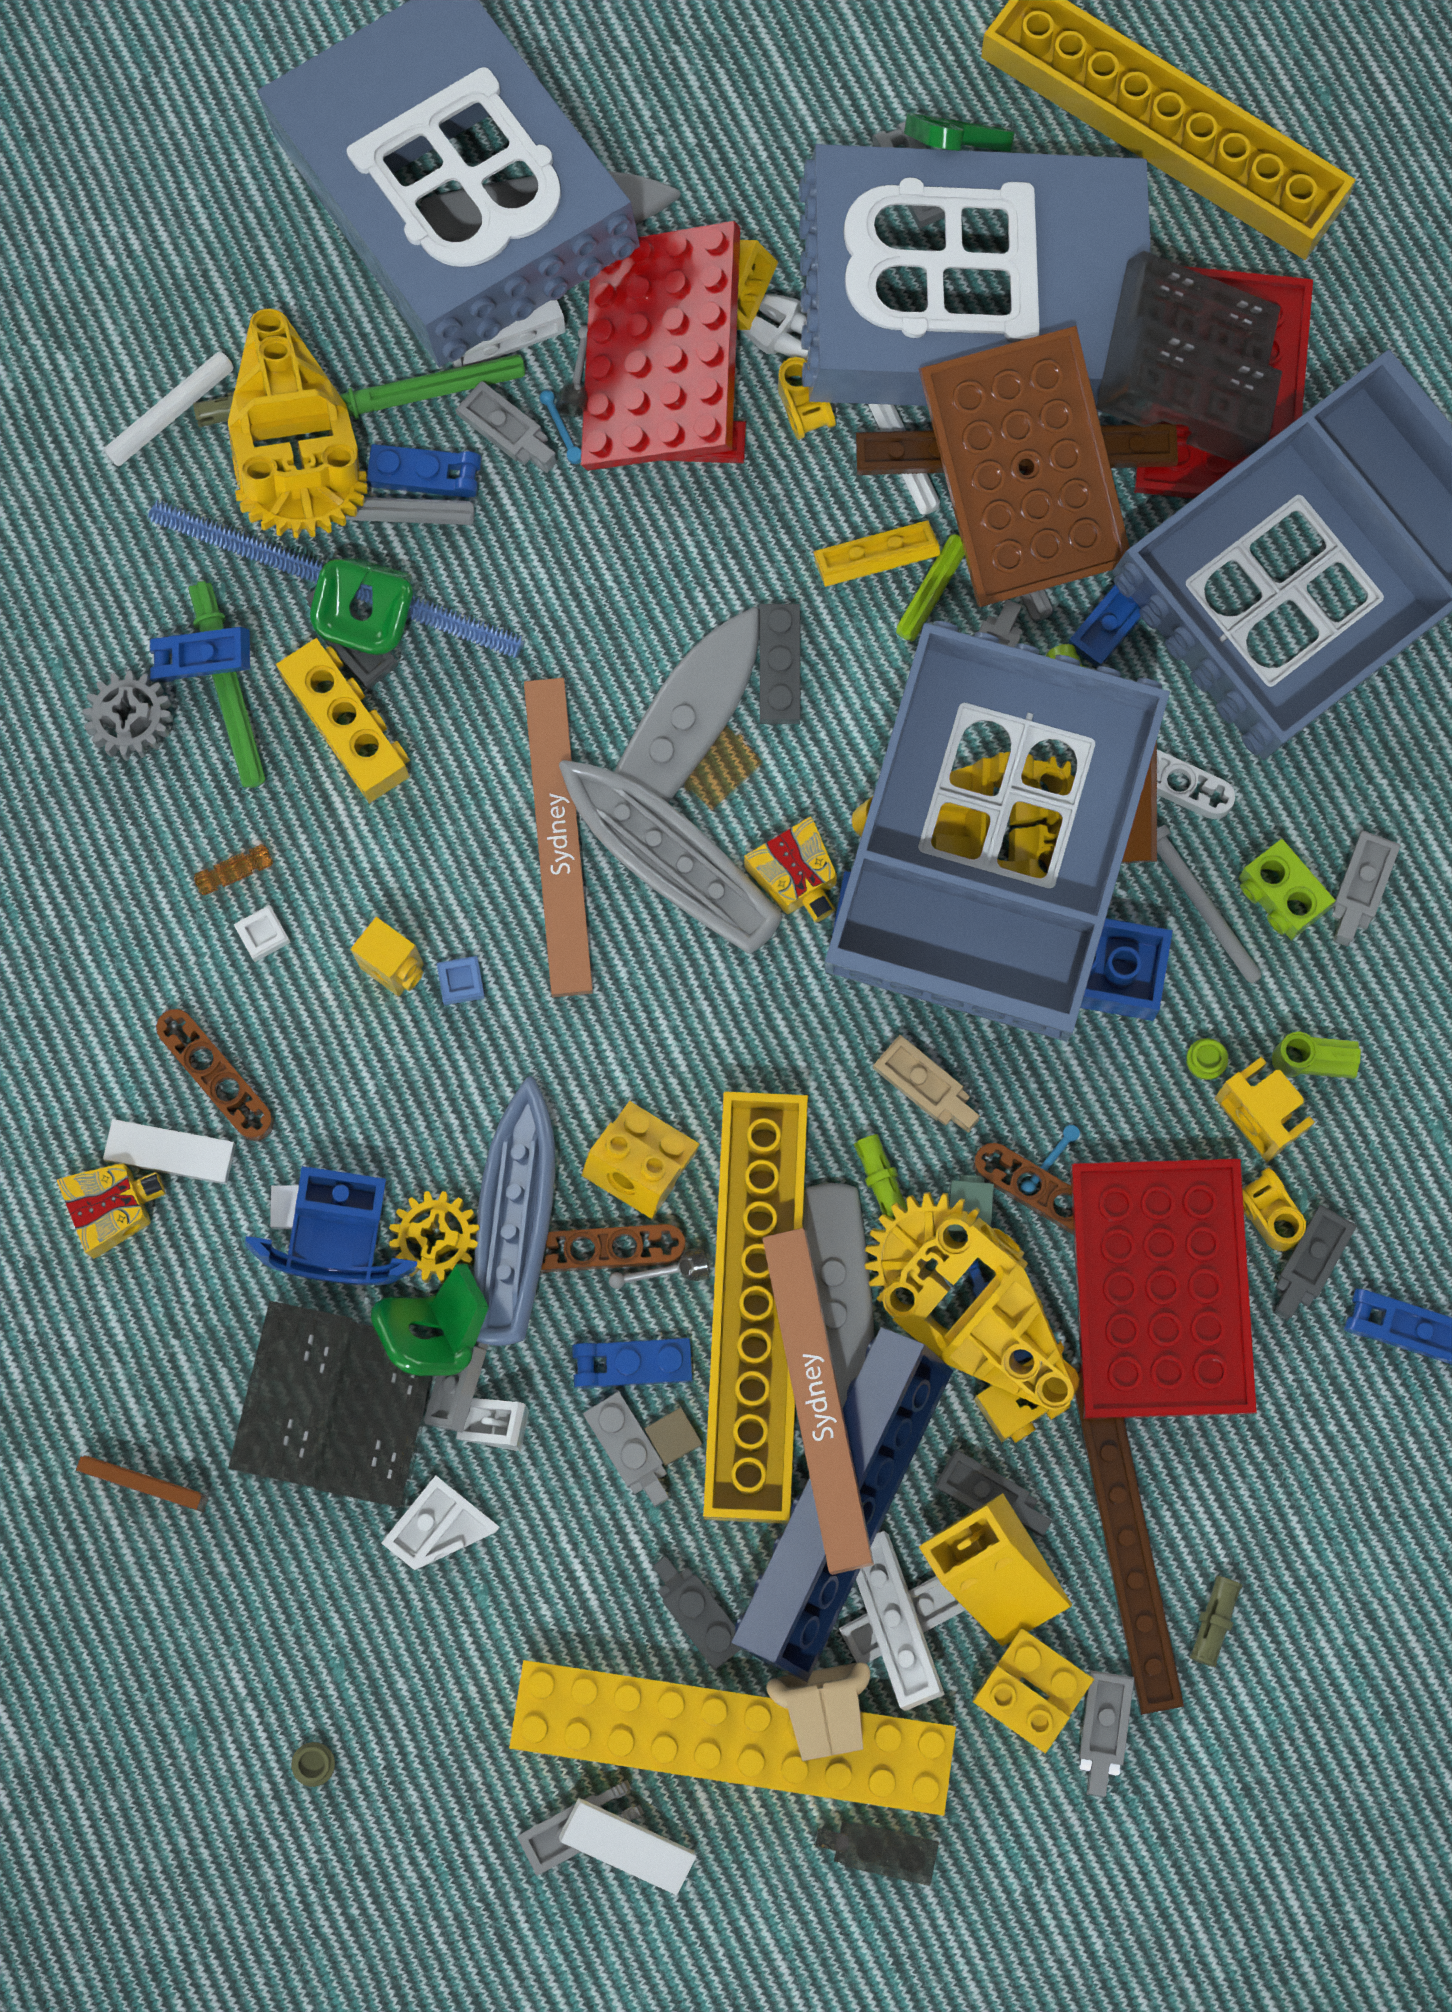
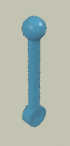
M550 390L542 391L539 397L540 402L547 405L567 447L566 455L568 461L572 464L580 463L581 449L575 447L554 404V393Z
M1068 1125L1065 1127L1063 1138L1045 1159L1040 1168L1047 1171L1069 1142H1075L1078 1139L1080 1131L1077 1126ZM1033 1175L1030 1180H1025L1021 1183L1020 1190L1024 1195L1031 1196L1035 1194L1037 1190L1036 1184L1039 1182L1038 1177Z

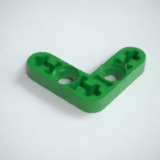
M907 113L904 134L926 145L961 151V146L967 145L1011 152L1015 131L1000 127Z

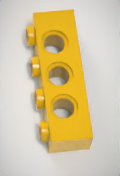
M315 638L276 664L282 679L369 804L410 777L405 765L410 759L398 741L390 744L383 734L388 729L375 709L368 712L361 702L365 698L363 691L353 677L347 681L339 671L343 667V663L331 646L324 649L318 639ZM327 680L334 683L332 689L326 693L314 691L317 684ZM345 712L356 714L354 721L348 725L336 723L337 718ZM366 744L378 746L377 752L370 757L358 755L361 747Z

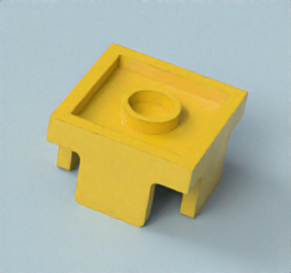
M1260 1057L1242 1072L1236 1073L1227 1080L1215 1096V1100L1265 1162L1268 1163L1284 1148L1308 1131L1315 1122L1309 1116L1289 1132L1284 1128L1283 1124L1292 1117V1112L1304 1103V1098L1281 1070H1275L1256 1086H1250L1247 1081L1257 1075L1267 1064Z

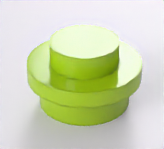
M1199 1039L1190 1046L1187 1052V1067L1197 1078L1203 1080L1215 1079L1225 1071L1228 1065V1053L1225 1047L1215 1039Z

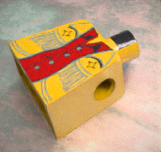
M811 816L744 856V867L747 872L786 914H790L805 906L814 922L817 923L830 916L836 910L825 892L836 886V872Z
M116 1164L57 1180L83 1249L93 1259L101 1256L151 1223V1219L144 1203L166 1194L157 1172L135 1180L131 1170L125 1164Z

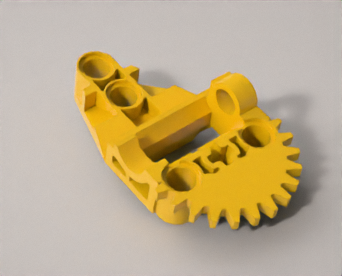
M275 309L257 311L253 314L249 323L228 418L234 471L238 488H240L235 491L236 501H242L240 502L242 513L250 512L248 515L251 523L262 520L261 529L264 531L276 525L278 536H282L288 528L292 529L294 538L299 537L302 529H306L311 537H316V527H321L327 533H331L332 521L345 526L346 517L344 515L356 517V506H363L365 503L364 496L361 494H367L368 492L367 483H363L367 481L366 471H359L358 448L347 406L287 317ZM329 430L330 436L298 441L302 470H297L296 466H294V456L290 442L254 447L253 441Z
M999 752L992 758L983 757L973 765L951 771L950 783L955 787L993 796L994 787H1001L1011 752ZM1028 754L1021 775V780L1025 785L1042 790L1040 786V781L1047 785L1049 792L1059 795H1068L1075 779V775H1071L1070 761L1063 763L1060 768L1057 766L1055 757H1050L1045 762L1034 760L1031 754ZM873 796L857 807L852 815V827L860 837L864 830ZM1024 802L1015 803L1011 809L1009 825L1027 828H1015L1009 832L1008 861L997 859L998 865L1003 869L1031 877L1044 878L1047 874L1040 869L1038 859L1045 863L1048 871L1062 824L1060 813ZM945 803L940 808L931 844L937 850L975 860L982 853L990 825V817L981 811L952 803Z
M925 1192L921 1206L914 1196L910 1195L906 1198L907 1211L897 1202L891 1206L896 1219L882 1214L879 1221L886 1231L875 1228L871 1230L870 1235L880 1244L866 1246L865 1252L876 1256L877 1259L867 1262L865 1269L878 1271L879 1274L868 1283L870 1286H884L885 1289L876 1299L879 1302L883 1301L885 1310L894 1317L893 1321L918 1342L925 1344L941 1360L953 1368L1046 1409L1060 1410L1068 1406L1078 1389L1079 1377L1076 1369L1062 1357L1065 1348L1061 1340L1058 1344L1055 1340L1043 1311V1305L1024 1270L1028 1263L1022 1258L1024 1252L1019 1245L1001 1230L991 1228L981 1218H977L980 1209L977 1207L971 1212L963 1211L965 1199L960 1198L953 1208L949 1207L948 1193H943L938 1204H934L931 1193ZM956 1224L962 1226L967 1231L968 1240L965 1242L953 1240L948 1232L949 1225ZM978 1257L995 1271L996 1276L948 1330L935 1321L930 1313L951 1289L945 1279L954 1285ZM931 1258H934L938 1264L936 1268L929 1271L925 1268V1265ZM903 1287L909 1289L914 1295V1304L909 1305L900 1302L896 1295V1288ZM1022 1349L1030 1352L1034 1358V1364L1022 1366L1015 1360L1014 1351ZM1053 1377L1063 1380L1067 1385L1068 1391L1064 1394L1052 1392L1048 1388L1047 1380Z

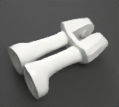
M765 294L759 310L763 315L780 325L779 328L756 316L752 322L751 329L742 331L766 354H776L779 352L791 358L800 357L807 360L808 350H802L801 340L792 336L794 331L801 334L802 326L807 325V316L800 312V301L782 295Z

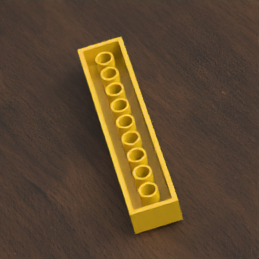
M1009 0L984 33L981 58L1142 159H1147V162L1305 261L1349 200L1356 179L1068 0Z
M746 1092L723 1093L704 1520L788 1524L790 1520L795 1399L762 1237L802 1228L808 1095Z
M523 1660L509 1749L944 1816L956 1726L860 1712L863 1750L802 1761L788 1708L779 1706L771 1698Z

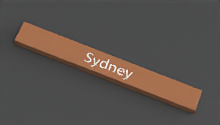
M564 678L524 681L551 995L554 998L593 994L577 811L567 791L559 768V763L562 760L572 761Z
M804 1228L762 1237L829 1573L833 1575L873 1566L874 1561L807 1233Z

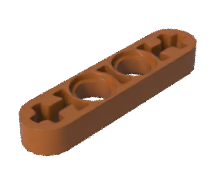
M179 1009L164 1012L156 1024V1031L161 1041L244 1138L251 1141H260L268 1137L273 1130L274 1118L267 1106L186 1012ZM175 1021L177 1024L186 1022L182 1029L192 1041L186 1048L176 1035L173 1034L167 1037L171 1032L168 1026L170 1022ZM199 1035L200 1039L194 1041L195 1037ZM185 1048L182 1054L178 1052L179 1050ZM200 1049L210 1050L213 1054V1062L205 1070H196L191 1065L192 1055ZM230 1079L236 1081L239 1084V1093L236 1098L231 1101L220 1100L217 1096V1088L220 1083ZM248 1096L252 1100L245 1104L256 1116L261 1113L264 1114L260 1119L263 1126L258 1130L252 1126L245 1129L244 1127L248 1124V1120L237 1109L244 1104ZM237 1109L234 1115L230 1114V1111Z
M988 1143L977 1151L973 1161L974 1171L977 1176L984 1177V1182L994 1184V1188L1074 1235L1073 1216L1061 1217L1055 1213L1053 1208V1202L1056 1197L1067 1195L1072 1198L1071 1186L1001 1144ZM994 1153L1001 1156L999 1164L1010 1170L1012 1162L1020 1166L1013 1173L1009 1185L1002 1182L1007 1175L1003 1171L995 1168L992 1173H989L985 1170L986 1162L981 1159L983 1156L990 1158ZM1030 1173L1038 1177L1041 1188L1037 1194L1027 1196L1019 1191L1017 1180L1021 1175Z
M669 1224L548 1232L547 1249H559L557 1240L565 1239L563 1250L567 1262L559 1263V1254L547 1255L545 1263H542L540 1273L668 1265L677 1262L684 1254L685 1239L679 1228ZM649 1234L648 1242L655 1243L662 1240V1234H670L671 1240L678 1241L679 1245L672 1247L670 1255H663L661 1248H649L651 1257L642 1258L644 1246L641 1235ZM621 1236H630L637 1243L634 1255L626 1259L619 1258L613 1252V1243ZM578 1239H588L595 1246L594 1255L587 1261H578L571 1255V1247Z

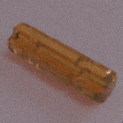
M260 844L249 849L250 853L244 855L242 852L213 865L214 869L211 871L206 868L195 873L193 878L198 891L202 895H207L218 890L216 886L222 884L225 887L252 875V870L254 869L261 871L270 867L273 864V859L268 848L264 844Z

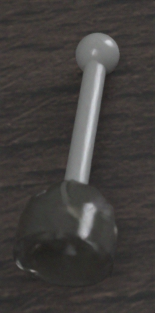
M587 325L581 326L578 330L580 344L573 381L562 387L557 396V411L569 417H582L583 411H587L588 393L580 385L586 355Z
M704 1246L689 1249L682 1255L679 1264L625 1275L620 1272H614L609 1277V1284L612 1288L619 1289L628 1282L679 1272L690 1281L698 1282L711 1279L706 1249Z

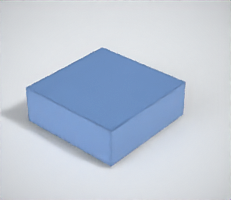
M477 956L437 963L444 1006L485 998Z

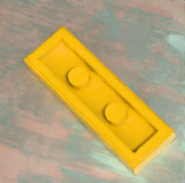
M927 520L813 551L824 586L827 587L940 556V548Z

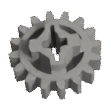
M127 671L125 680H119L118 676L112 673L111 684L108 686L98 681L96 683L100 690L98 696L88 694L86 697L93 707L83 709L82 711L85 718L90 720L84 727L89 735H94L92 741L95 746L100 748L105 745V751L110 757H113L120 750L124 760H129L131 751H137L141 758L146 757L145 747L148 745L158 750L160 748L156 740L158 735L168 737L170 734L163 724L173 722L171 712L166 710L172 704L168 696H162L164 690L161 685L155 683L151 686V680L146 674H143L136 681L132 671ZM139 694L149 698L153 706H149L148 703H140ZM132 708L134 713L128 715L129 711H131ZM128 716V719L125 720V723H124L123 720H122V718H125V717ZM103 724L109 728H116L117 738L107 733Z

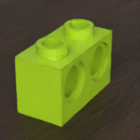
M1280 839L1247 865L1238 878L1241 881L1240 888L1244 895L1254 904L1259 902L1268 913L1267 920L1273 929L1281 935L1285 933L1291 941L1326 914L1336 901L1283 839ZM1264 869L1275 871L1280 878V882L1277 884L1265 882L1261 877L1260 871ZM1290 900L1302 902L1306 907L1307 914H1293L1289 910L1287 902Z

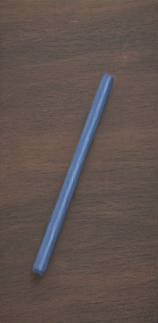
M158 499L152 506V509L149 510L148 518L151 517V522H155V524L160 523L161 526H169V529L178 530L182 534L187 533V536L191 535V537H196V539L201 538V541L205 540L206 543L210 542L214 546L219 545V548L223 547V549H228V551L233 553L237 552L238 555L242 553L241 556L251 557V560L255 559V561H260V563L265 565L269 564L270 567L273 566V568H278V570L283 569V572L287 571L288 574L292 572V575H296V577L301 576L302 579L306 577L305 580L315 581V584H317L319 573L323 568V561L319 565V560L317 559L316 563H314V558H312L310 562V556L305 560V554L300 558V552L296 556V551L291 554V549H289L287 553V548L285 547L284 551H282L281 545L278 550L277 544L273 548V542L268 546V540L264 544V539L260 542L259 537H257L255 541V536L253 535L251 538L249 533L246 538L245 532L241 536V530L237 534L236 528L232 532V527L228 530L227 525H225L223 529L222 523L219 526L218 522H216L214 526L213 520L210 523L209 518H207L205 522L204 516L200 520V515L196 518L195 513L191 517L190 511L187 514L186 510H184L182 514V508L178 511L177 506H175L173 510L172 504L170 507H168V503L164 506L163 501L159 503ZM362 583L354 597L356 599L361 598L360 601L365 600L366 603L370 602V604H373L372 586ZM415 596L412 598L407 618L411 617V620L416 619V622H425V625L430 624V627L434 626L435 629L439 627V630H443V632L448 631V634L453 632L454 636H462V639L467 638V641L471 640L472 643L476 641V644L481 643L480 646L485 645V648L490 646V649H494V651L499 650V653L504 651V655L508 654L509 657L513 655V658L518 657L524 646L525 640L521 641V635L519 639H517V634L513 638V632L508 636V630L503 634V629L498 632L499 627L494 631V625L489 629V623L484 627V621L482 625H480V620L476 624L475 618L470 622V616L468 620H466V615L462 619V613L457 617V611L452 615V609L447 613L448 608L443 611V606H441L440 610H438V604L433 608V602L429 606V601H427L426 605L424 604L425 599L420 603V597H418L417 601H415Z

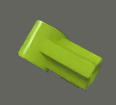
M1299 1031L1288 1034L1273 1050L1271 1058L1275 1070H1281L1286 1077L1306 1074L1355 1079L1360 1065L1361 1049L1359 1048L1358 1041L1316 1038ZM1292 1046L1300 1050L1303 1061L1297 1063L1289 1059L1286 1054V1047Z

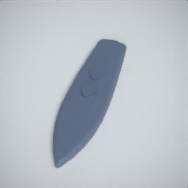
M528 1076L511 1099L498 1124L489 1148L479 1196L477 1225H479L480 1230L476 1232L475 1239L478 1244L475 1248L474 1279L489 1308L477 1342L493 1346L515 1344L523 1341L526 1337L553 1205L555 1142L552 1122L545 1099L535 1078L532 1076Z

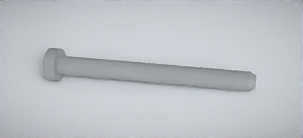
M1166 825L1157 829V853L1245 979L1252 984L1261 979V971L1168 840V837L1172 834Z

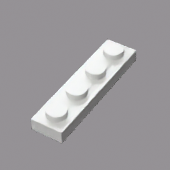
M882 1531L876 1534L871 1546L874 1565L861 1568L856 1581L900 1708L906 1711L945 1694L889 1534Z

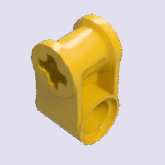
M793 357L784 361L780 366L778 393L786 409L791 429L795 437L800 440L805 437V433L825 425L829 428L834 427L836 421L830 402H809V387H803L802 385L795 387L786 382L787 378L791 376H800L802 378L803 363H807V360L804 358Z
M1268 1167L1262 1170L1261 1177L1242 1188L1244 1214L1252 1221L1270 1248L1276 1251H1288L1293 1249L1303 1237L1306 1230V1221L1289 1197L1279 1177ZM1279 1220L1289 1222L1295 1230V1235L1291 1238L1279 1236L1274 1229V1222Z

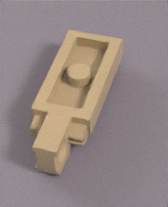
M902 1035L896 1038L873 1065V1069L933 1119L939 1120L945 1126L952 1120L969 1133L978 1123L980 1115L965 1104L970 1096L963 1090L964 1086Z

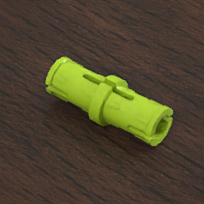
M870 1135L858 1140L853 1145L867 1175L865 1183L868 1188H872L882 1214L896 1219L891 1208L893 1204L897 1202L906 1211L908 1210L896 1180L898 1173L895 1167H891L883 1150L879 1135Z

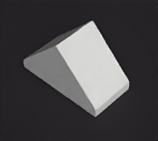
M473 1398L463 1433L457 1432L456 1439L521 1452L529 1409L526 1404L520 1402Z

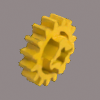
M426 1191L424 1192V1202L419 1204L411 1197L408 1199L411 1210L406 1212L405 1210L398 1209L396 1211L402 1222L401 1224H390L389 1229L397 1234L398 1238L390 1241L389 1246L391 1249H401L402 1252L395 1258L417 1261L416 1270L409 1274V1276H414L420 1270L422 1271L423 1282L428 1283L432 1274H437L440 1282L444 1283L447 1277L446 1272L452 1271L456 1264L464 1262L465 1264L473 1265L474 1261L468 1253L469 1250H475L478 1242L473 1240L472 1236H475L476 1232L480 1229L479 1225H469V1222L475 1217L472 1209L461 1212L464 1205L461 1198L458 1197L450 1204L447 1192L442 1191L439 1199L433 1200L430 1192ZM431 1211L428 1218L420 1223H414L420 1215ZM449 1213L460 1222L463 1234L450 1230L448 1227ZM439 1225V1230L445 1238L444 1240H437L431 1250V1244L426 1238V1234H434L435 1229ZM408 1240L412 1241V1243L420 1244L422 1247L421 1261L410 1252ZM450 1251L457 1252L451 1259L440 1263L442 1256Z

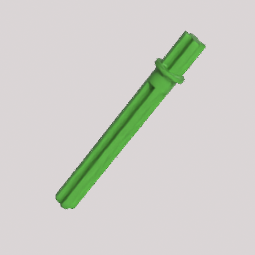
M516 354L357 391H352V388H348L349 393L340 394L347 406L349 417L355 416L356 420L359 419L358 415L474 389L481 381L491 385L522 378L525 376V367L521 355Z
M200 581L197 582V585L189 586L188 590L196 619L193 621L194 627L199 629L200 632L224 629L225 615L219 612L212 584ZM236 672L213 674L212 678L242 786L249 788L257 787L265 782V776Z

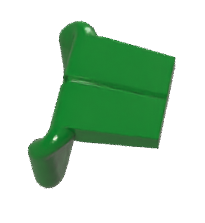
M345 558L327 562L319 573L311 604L310 619L313 628L323 639L372 655L389 653L397 647L403 636L413 596V588L410 584L412 575L389 567L385 568L382 565L363 559ZM362 583L372 586L373 610L371 616L366 620L356 619L350 610L351 602Z
M456 1264L437 1295L381 1299L372 1307L371 1321L389 1359L396 1367L416 1376H452L463 1371L471 1362L472 1349L476 1344L489 1306L480 1288L477 1286L468 1265ZM418 1324L442 1329L445 1335L431 1339H420L410 1332L409 1326Z

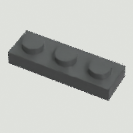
M760 604V724H800V604Z

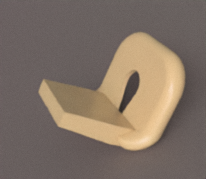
M857 1662L814 1670L808 1683L792 1675L777 1677L768 1681L766 1689L770 1698L779 1706L788 1708L802 1761L863 1750L858 1695L864 1691L870 1680V1668L867 1664Z

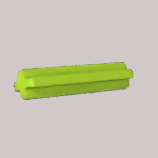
M952 534L949 536L940 552V556L936 558L899 621L896 633L901 638L910 642L916 639L965 554L959 535Z

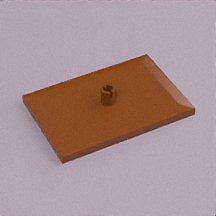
M1072 326L918 368L977 606L990 605L1114 570L1130 547L1077 327ZM1021 461L1028 464L1023 474L1019 471V463Z

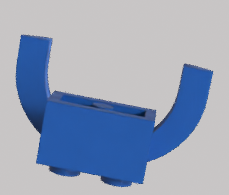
M302 1166L288 1254L275 1249L272 1246V1240L246 1236L245 1239L246 1248L264 1265L287 1274L319 1281L352 1285H385L394 1283L413 1273L417 1267V1261L392 1258L388 1265L372 1267L386 1179Z

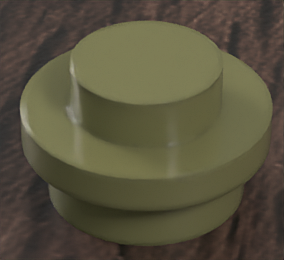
M318 1742L302 1745L297 1749L292 1758L291 1768L293 1775L298 1782L305 1786L316 1787L323 1785L332 1777L335 1771V1757L332 1751L326 1745Z

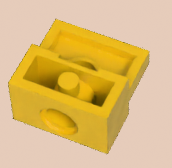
M629 1101L613 1123H609L590 1149L581 1176L652 1219L673 1190L677 1179L696 1154L700 1144Z
M1021 1628L974 1695L973 1703L1046 1754L1069 1720L1071 1713L1094 1681V1678ZM1022 1677L1049 1695V1698H1043L1023 1684L1020 1679Z

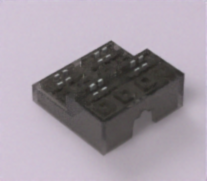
M1143 250L1127 262L1096 409L1144 428L1162 421L1174 425H1186L1189 427L1188 430L1193 432L1187 436L1186 444L1232 462L1256 452L1269 440L1283 372L1269 366L1281 306Z
M269 1300L228 1469L243 1476L404 1510L435 1376H416L396 1367L389 1359L374 1326L357 1323L350 1317ZM414 1335L420 1339H431L427 1337Z

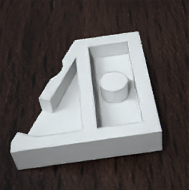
M435 1475L382 1541V1544L412 1569L417 1570L496 1533L500 1527Z

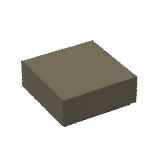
M681 1407L644 1428L665 1467L702 1446L700 1439Z

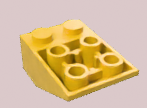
M1003 1493L937 1532L919 1546L941 1584L1002 1647L1013 1641L1021 1628L1029 1632L1072 1606L1071 1601Z

